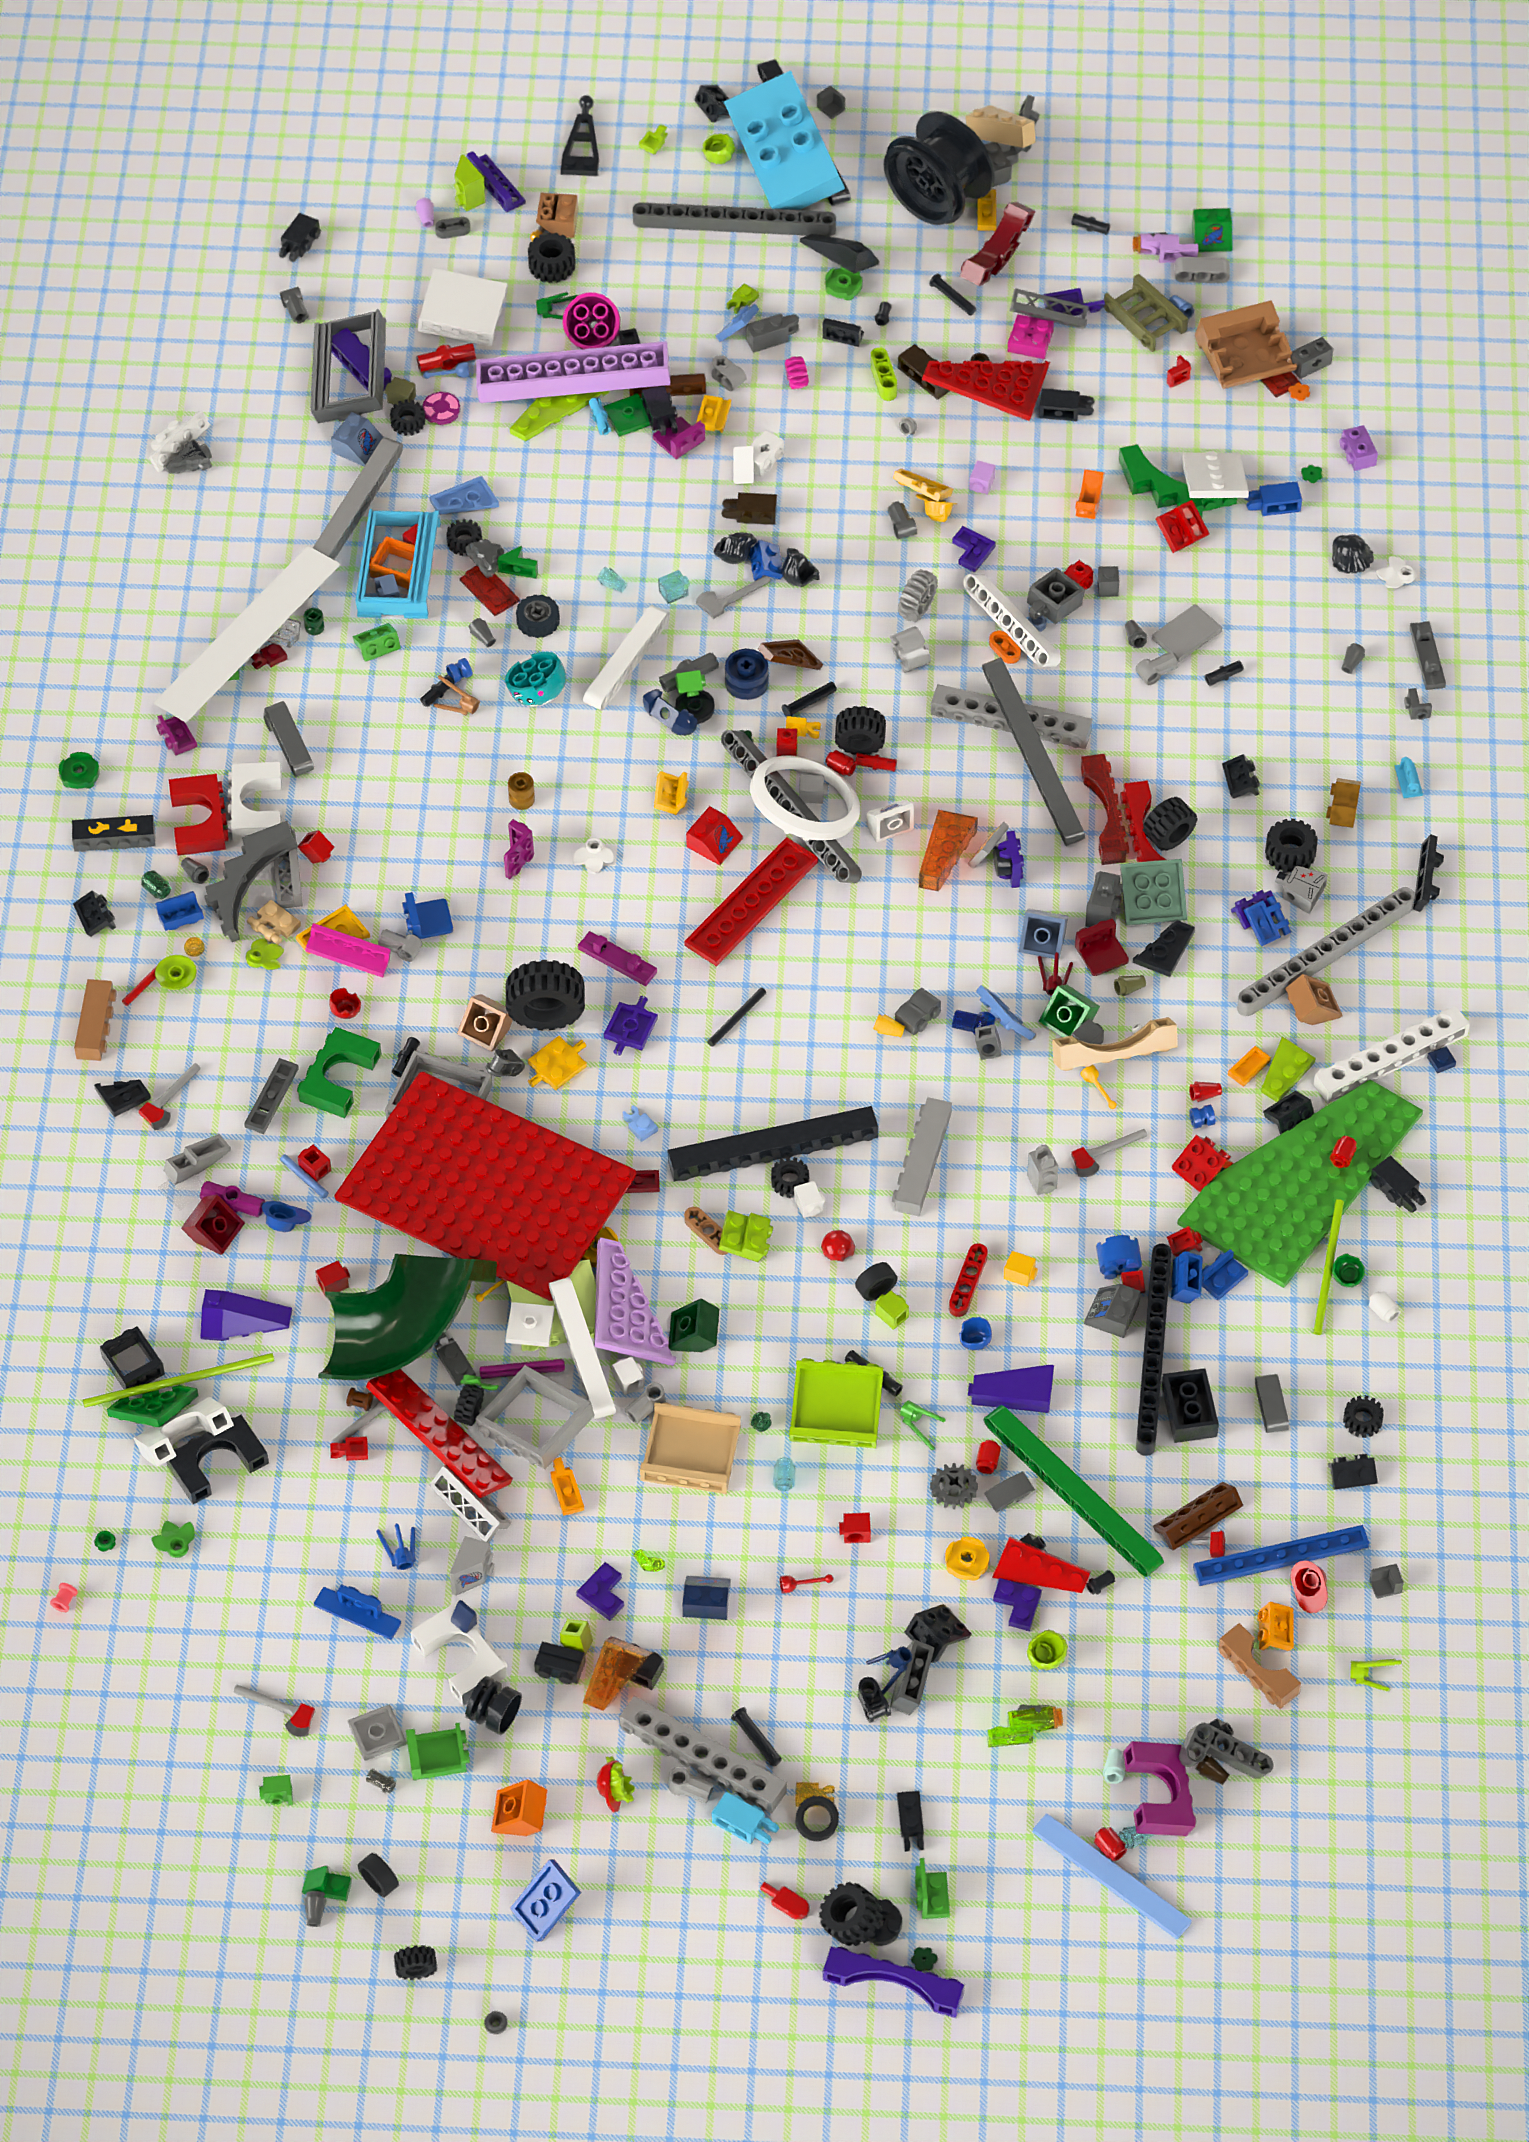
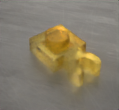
M796 1782V1807H799L806 1798L812 1796H823L834 1803V1797H827L826 1794L835 1793V1787L828 1785L823 1789H819V1783Z

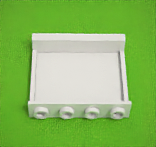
M433 268L419 316L418 331L492 347L502 304L507 294V284Z

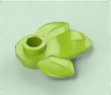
M264 938L257 939L251 944V949L246 953L247 964L253 968L262 966L268 970L279 969L281 965L277 959L283 954L284 948L278 944H268Z

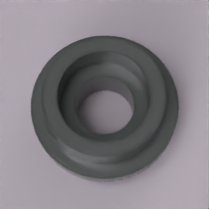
M498 2011L489 2013L484 2021L486 2030L491 2034H501L508 2026L507 2017ZM498 2021L500 2025L493 2026L492 2023Z

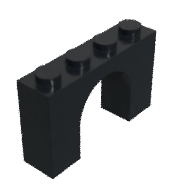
M242 1415L232 1417L231 1420L234 1426L217 1435L207 1431L206 1434L191 1439L182 1447L173 1449L176 1457L166 1462L167 1467L193 1505L212 1495L210 1483L199 1468L201 1459L207 1453L217 1449L230 1450L238 1455L249 1473L269 1464L267 1451Z

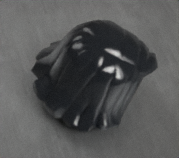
M746 532L730 534L727 538L723 537L716 544L714 554L726 563L739 564L747 560L751 546L757 542V539L753 534Z
M1356 534L1337 536L1332 544L1333 567L1337 568L1339 572L1347 574L1363 572L1374 561L1373 551Z
M795 548L787 549V557L782 566V576L790 585L804 587L812 580L820 579L819 570L807 560L806 556L799 553V550Z

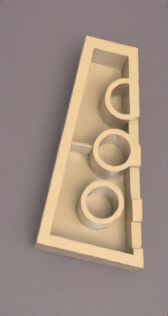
M991 105L982 109H975L973 113L966 115V125L981 140L1021 148L1036 143L1034 121Z

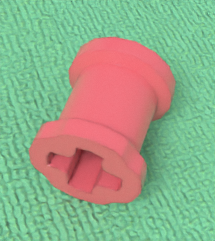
M60 1583V1590L57 1596L50 1601V1604L58 1611L68 1612L69 1603L73 1597L77 1596L78 1591L70 1584Z

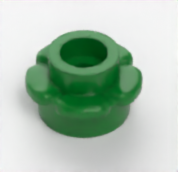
M101 1531L97 1534L94 1544L98 1547L99 1551L106 1552L115 1547L116 1538L109 1531Z

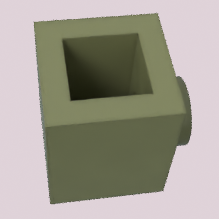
M394 377L385 388L387 403L393 405L396 403L398 405L399 401L405 403L404 400L407 399L410 403L416 397L415 383Z

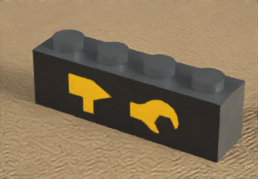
M153 815L72 820L74 852L156 846Z

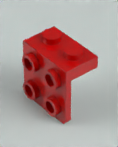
M1195 1135L1172 1164V1169L1197 1191L1201 1192L1222 1168L1227 1169L1234 1163L1229 1160L1231 1155L1223 1149L1217 1150L1214 1147L1216 1143L1209 1137L1202 1138Z

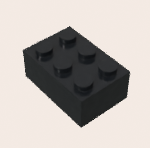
M1206 1368L1163 1374L1162 1392L1174 1443L1217 1437L1219 1423Z

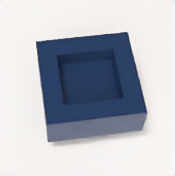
M1447 1046L1428 1053L1427 1058L1437 1074L1456 1066V1060Z

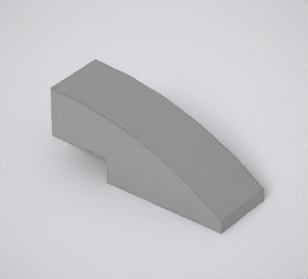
M220 1134L186 1146L184 1153L166 1159L163 1171L176 1185L213 1165L231 1150V1147Z

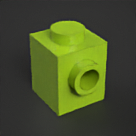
M890 1291L877 1299L875 1314L894 1330L909 1318V1306L902 1296Z
M567 1619L560 1632V1643L563 1647L585 1652L586 1655L593 1642L588 1621Z

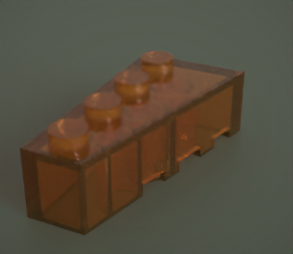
M938 809L919 872V888L939 892L950 875L953 866L958 863L961 854L969 846L972 837L976 835L978 817Z

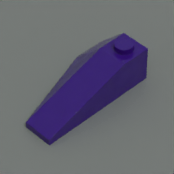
M205 1289L200 1338L204 1340L225 1341L229 1340V1337L239 1335L246 1337L250 1333L260 1331L267 1333L288 1329L292 1308L228 1291Z

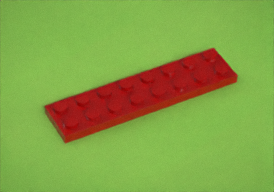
M786 837L684 941V946L717 967L818 863V857Z
M398 1369L368 1381L366 1388L479 1498L511 1484L513 1478L404 1371Z

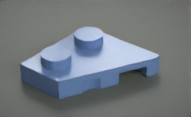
M753 304L750 307L746 305L738 311L739 314L732 318L731 322L715 336L719 342L746 326L759 311L757 305Z

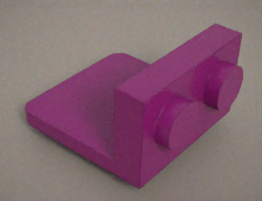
M677 417L675 419L678 428L677 433L673 434L669 427L666 428V435L661 436L658 430L653 433V440L672 457L678 459L705 441V425L701 421L692 426L684 418Z
M514 819L508 824L510 849L504 855L505 877L508 879L518 875L526 862H530L534 857L532 830L524 823H519Z

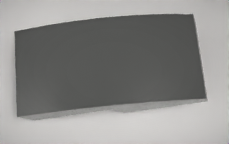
M1022 1471L997 1484L984 1494L995 1512H999L1012 1502H1018L1029 1495L1035 1489Z

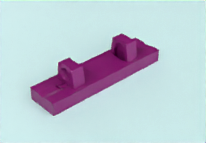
M589 931L578 944V950L645 987L657 974V967L642 960L635 953L631 954L607 941V938L602 935L598 936Z

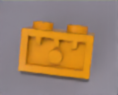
M1269 1602L1259 1610L1257 1616L1259 1621L1257 1636L1259 1649L1265 1650L1272 1646L1290 1651L1294 1648L1293 1608Z

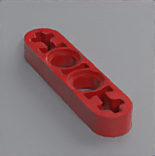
M973 1244L968 1250L949 1301V1312L955 1317L964 1316L970 1307L988 1257L987 1247L983 1244ZM977 1252H981L977 1262L974 1261L975 1254H977ZM968 1268H975L978 1272L975 1275H969L966 1273V1270ZM962 1285H968L971 1290L969 1292H962L959 1288ZM960 1298L962 1299V1306L957 1309L955 1306L958 1305Z

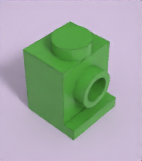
M290 1775L263 1777V1786H259L260 1800L265 1799L266 1804L278 1805L288 1802V1805H293Z

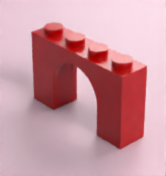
M217 773L169 779L172 807L201 805L212 812L210 817L200 824L174 827L177 856L226 850L225 842L229 841L228 829L224 830L223 826L227 825L226 813L221 811V809H225L224 797H220L219 794L223 793L222 781H218Z

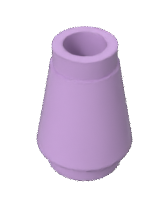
M428 198L419 199L416 202L415 209L423 226L431 227L434 225V204Z

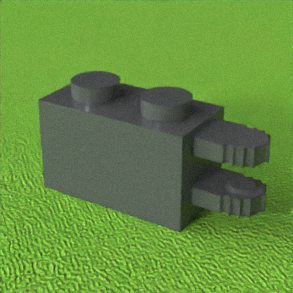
M778 314L747 324L746 340L753 353L789 342V335L799 331V317L796 314L784 317L782 314Z

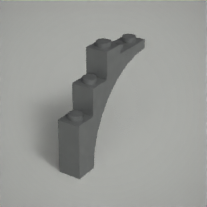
M288 821L242 837L244 846H241L244 855L225 861L224 866L226 870L223 871L225 879L205 886L207 895L204 896L208 907L212 906L219 919L223 920L221 925L222 932L232 942L240 940L238 931L239 911L242 900L251 883L272 861L298 847L294 831Z

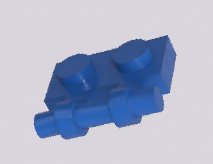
M1274 895L1267 898L1269 907H1266L1264 901H1261L1244 909L1261 947L1281 938L1278 932L1279 929L1282 930L1284 936L1291 933L1288 926L1290 923L1288 919H1285L1280 909L1282 906L1280 902L1277 903ZM1271 912H1273L1278 922L1277 924L1274 923L1270 915Z

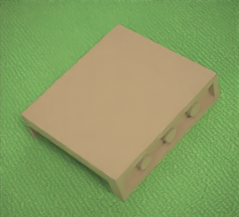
M655 1403V1413L645 1458L640 1467V1481L727 1494L741 1428V1416L730 1412L719 1413L710 1409L700 1410L690 1406L681 1407L669 1403Z

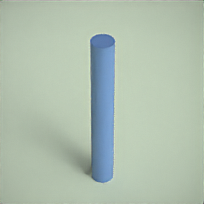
M286 1154L281 1156L280 1161L323 1199L328 1196L329 1192Z

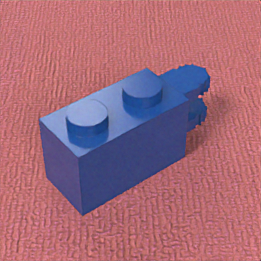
M1298 481L1259 486V490L1249 491L1248 498H1245L1246 501H1249L1246 504L1248 510H1261L1262 516L1301 512L1302 496Z

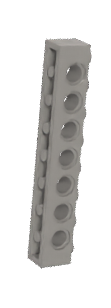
M937 684L931 701V715L989 727L998 731L1011 732L995 697ZM1024 704L1040 739L1056 744L1069 745L1074 748L1086 749L1092 731L1091 718Z
M633 1696L619 1716L620 1727L627 1734L638 1736L643 1743L647 1745L652 1744L659 1748L660 1752L664 1755L673 1756L683 1766L694 1768L701 1776L715 1780L720 1787L724 1789L729 1788L743 1800H750L763 1811L767 1810L773 1813L787 1793V1782L636 1696ZM649 1722L648 1725H641L640 1723ZM662 1732L668 1733L667 1736H660L659 1734ZM685 1743L687 1746L679 1747L678 1744ZM705 1754L706 1757L699 1758L697 1757V1755ZM718 1765L726 1766L723 1769L716 1768ZM743 1776L745 1778L742 1780H738L735 1777ZM763 1787L764 1789L761 1791H757L754 1788Z

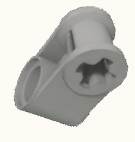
M719 355L713 358L712 366L714 368L711 375L713 379L721 383L727 390L733 391L746 381L747 376L745 372L727 357Z

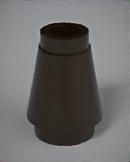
M1206 1755L1195 1768L1199 1771V1775L1221 1785L1230 1776L1212 1756Z

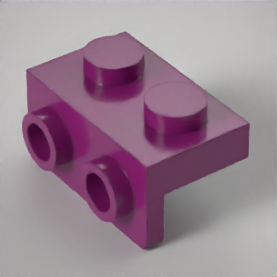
M162 715L157 716L158 724H156L158 733L160 736L164 735V741L168 750L172 749L175 756L197 747V742L184 721L175 716L164 720Z

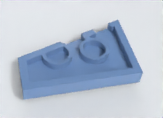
M980 985L976 990L981 996L980 1001L986 1007L991 1008L990 1013L993 1016L1001 1019L1000 1024L1005 1029H1013L1031 1041L1036 1034L1031 1029L1023 1026V1021L1009 1011V1007L992 991Z

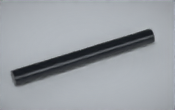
M762 987L759 988L707 1043L713 1047L766 994V990Z

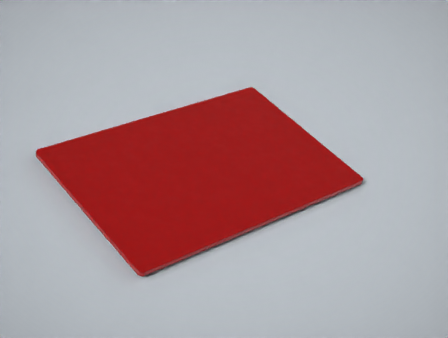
M420 1072L339 1187L334 1197L336 1201L458 1259L497 1261L496 1277L552 1301L549 1283L570 1277L635 1179L637 1173L635 1169L430 1074Z

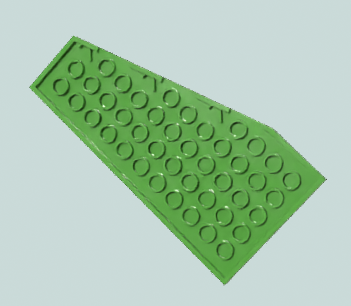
M1370 1079L1316 1112L1309 1119L1303 1120L1290 1131L1287 1130L1235 1162L1227 1169L1219 1172L1178 1219L1177 1224L1183 1228L1190 1226L1195 1232L1198 1231L1204 1241L1224 1253L1231 1249L1234 1252V1259L1285 1288L1331 1230L1335 1201L1338 1199L1344 1201L1343 1215L1370 1181L1372 1169L1392 1154L1422 1116L1423 1110ZM1342 1136H1349L1356 1141L1357 1150L1348 1167L1338 1168L1331 1162L1330 1155L1337 1140L1341 1139Z

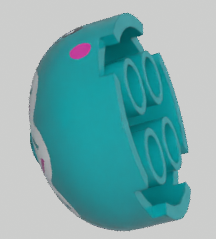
M538 652L531 654V659L521 664L518 661L509 669L505 676V683L511 696L518 703L531 707L541 706L551 702L562 692L566 683V672L561 660L555 653Z

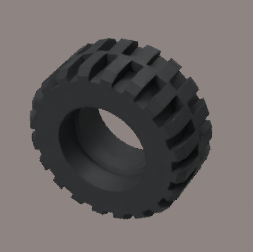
M556 960L530 961L529 964L524 963L519 968H515L506 979V1011L511 1019L521 1026L525 1025L526 1028H536L541 1031L543 1029H561L566 1027L567 1024H573L584 1012L585 985L583 977L573 966L570 967L567 963H559Z

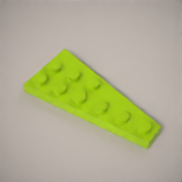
M609 391L539 397L509 428L510 434L526 442L543 432L544 428L550 424H556L560 422L562 417L570 416L586 407L592 398H597L600 395L605 396Z

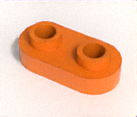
M994 631L990 634V647L1005 663L1014 664L1020 660L1021 649L1006 632Z

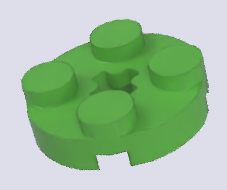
M842 266L836 270L835 267L830 269L825 276L827 294L846 301L852 300L861 291L863 286L860 272L853 274Z

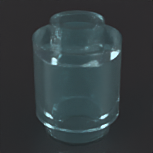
M779 1458L774 1464L773 1486L779 1491L786 1492L795 1486L796 1466L792 1459Z

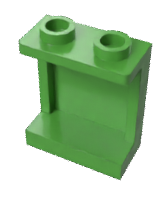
M455 1723V1729L415 1735V1729L406 1730L413 1780L467 1772L466 1764L470 1763L469 1751L463 1748V1743H467L465 1730L460 1729V1723Z

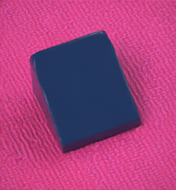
M459 1600L451 1616V1623L466 1634L477 1624L476 1612L462 1600Z

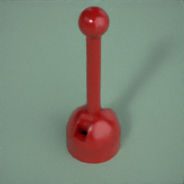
M828 1574L821 1578L796 1581L792 1576L784 1575L780 1576V1588L782 1594L790 1593L795 1590L797 1585L824 1581L831 1583L834 1578L831 1574Z

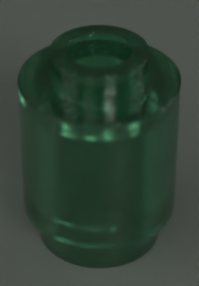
M155 870L148 871L142 876V887L155 898L164 899L171 892L169 882Z

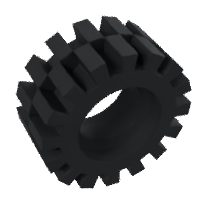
M407 399L404 400L405 403L399 401L398 405L396 403L393 405V408L390 410L391 427L395 432L398 431L400 435L403 432L404 436L410 433L412 436L414 432L419 433L420 429L424 428L425 414L423 406H420L419 402L415 404L414 400H411L409 403ZM407 415L414 417L410 420L401 419L403 416Z
M462 519L463 522L456 520V525L451 523V527L447 528V545L449 550L453 551L456 555L459 552L460 556H463V553H466V546L472 542L482 540L481 527L470 519L468 522H466V519ZM461 535L471 536L468 540L458 539Z
M786 1157V1161L783 1158L780 1159L779 1163L776 1162L771 1170V1182L776 1193L780 1191V1196L782 1197L784 1194H787V1198H790V1194L794 1195L795 1186L809 1182L808 1166L806 1164L803 1165L801 1159L797 1162L795 1157L793 1161L790 1160V1157ZM787 1173H794L798 1176V1179L788 1182L783 1180L782 1176Z
M465 1384L462 1387L455 1406L454 1421L469 1426L475 1424L476 1417L480 1414L479 1411L484 1400L483 1388L470 1384Z
M1360 1395L1357 1396V1400L1353 1397L1346 1404L1343 1423H1345L1346 1429L1349 1428V1433L1355 1432L1356 1437H1359V1434H1362V1438H1366L1367 1434L1371 1437L1374 1432L1377 1434L1379 1428L1381 1429L1384 1410L1379 1401L1375 1404L1376 1399L1373 1397L1371 1400H1368L1369 1396L1365 1395V1398L1362 1399ZM1357 1412H1367L1372 1416V1419L1363 1422L1358 1420L1355 1414Z
M413 1945L412 1948L408 1946L405 1947V1950L400 1949L394 1955L396 1976L398 1975L399 1978L403 1977L404 1980L408 1978L410 1980H414V1978L419 1980L422 1977L427 1978L437 1971L435 1949H431L430 1946L426 1948L425 1945L420 1947Z

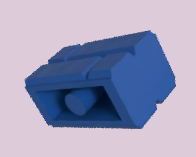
M1184 1251L1173 1259V1289L1171 1290V1298L1173 1300L1190 1304L1201 1296L1202 1256Z

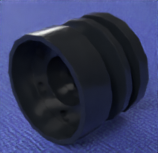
M485 1676L477 1684L468 1701L465 1717L471 1721L475 1720V1723L479 1725L486 1721L487 1729L502 1735L509 1729L519 1711L522 1693L508 1686L502 1689L500 1682H494V1679Z

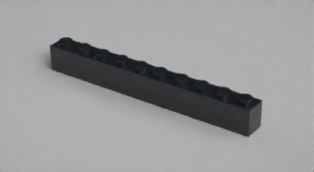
M872 1106L668 1149V1163L673 1181H686L698 1176L704 1177L712 1173L727 1172L740 1167L746 1168L754 1164L769 1163L782 1158L786 1159V1157L791 1158L800 1154H810L814 1151L830 1150L837 1146H848L856 1142L871 1141L878 1138V1124Z

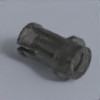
M371 1769L367 1774L369 1777H366V1782L382 1789L383 1793H391L394 1790L396 1781H394L392 1776L387 1777L375 1769Z

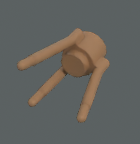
M438 675V679L462 695L459 702L461 708L436 703L434 707L458 712L465 716L468 712L474 714L479 707L480 700L468 695L453 683Z

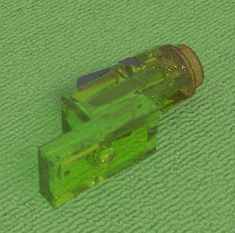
M1021 1704L1017 1710L1007 1713V1728L997 1726L987 1730L988 1748L1033 1743V1731L1039 1733L1063 1726L1062 1709L1049 1705Z

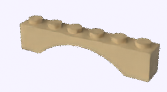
M1169 1017L1151 1020L1132 1036L1111 1044H1090L1073 1036L1052 1039L1053 1063L1060 1070L1069 1071L1074 1067H1089L1099 1062L1110 1063L1115 1059H1130L1135 1055L1145 1056L1156 1051L1166 1052L1171 1048L1178 1047L1177 1024Z

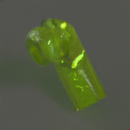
M639 1549L633 1554L644 1571L658 1572L665 1567V1561L662 1558L647 1557L643 1549Z

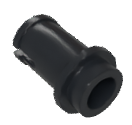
M881 302L879 311L875 315L877 325L885 326L889 323V313L892 308L890 303Z
M1107 1570L1095 1579H1089L1086 1587L1092 1595H1098L1102 1589L1114 1583L1116 1579L1113 1573Z

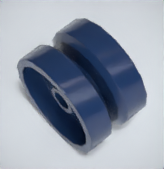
M744 648L731 653L726 659L725 685L727 691L732 696L738 699L751 700L763 695L767 690L769 682L768 662L761 652Z

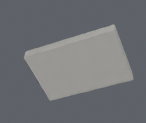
M1194 604L1152 634V639L1165 651L1173 653L1176 660L1180 662L1222 632V626Z

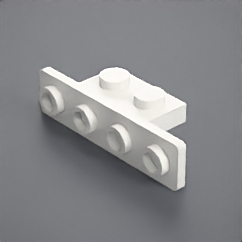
M202 411L195 413L187 422H171L164 432L155 437V440L150 444L153 450H155L150 456V460L158 472H162L172 459L178 457L179 451L185 448L186 443L196 440L210 427Z

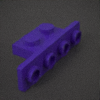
M1081 288L1044 294L1045 296L1089 306L1088 311L1090 313L1101 311L1105 305L1104 300L1084 303ZM1057 303L1052 306V309L1056 312H1066L1062 304ZM1078 308L1070 311L1072 316L1081 315L1083 312L1082 309Z

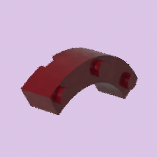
M1019 202L1009 203L1005 207L1004 216L992 237L984 243L983 248L976 255L963 262L960 277L981 286L990 280L992 274L996 276L1020 244L1018 239L1022 232H1027L1036 211Z

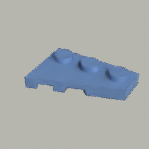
M483 476L430 496V502L434 509L439 511V515L499 507V501Z

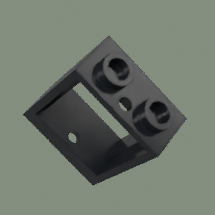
M138 1326L124 1331L120 1336L109 1339L100 1346L103 1360L123 1389L147 1384L165 1375L162 1361ZM138 1344L150 1362L124 1376L112 1357Z

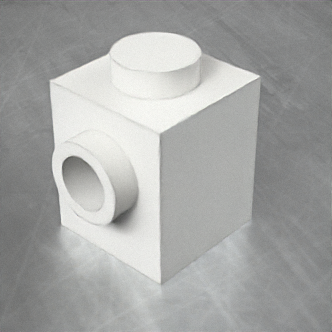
M814 1181L794 1187V1199L803 1218L814 1217L823 1212L825 1197L822 1191H818Z
M632 1356L620 1359L615 1364H612L613 1377L624 1395L644 1387L643 1369L639 1362L635 1363Z

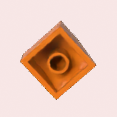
M528 1779L497 1790L491 1832L528 1836L542 1831L548 1790Z

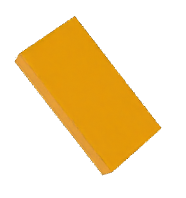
M1254 1046L1228 1071V1076L1244 1087L1271 1062V1057Z

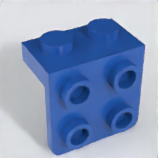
M413 892L405 893L406 902H402L404 914H408L409 918H406L408 931L412 930V935L417 936L419 939L453 932V924L446 899L415 904Z

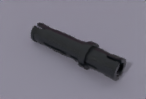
M850 1350L844 1359L845 1362H855L861 1366L871 1364L854 1350ZM883 1371L882 1388L894 1397L898 1396L902 1391L903 1385L893 1380L889 1373Z

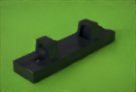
M1432 834L1421 844L1413 910L1419 912L1423 910L1430 900H1435L1440 893V888L1432 885L1434 867L1438 868L1443 863L1444 855L1436 852L1438 836Z

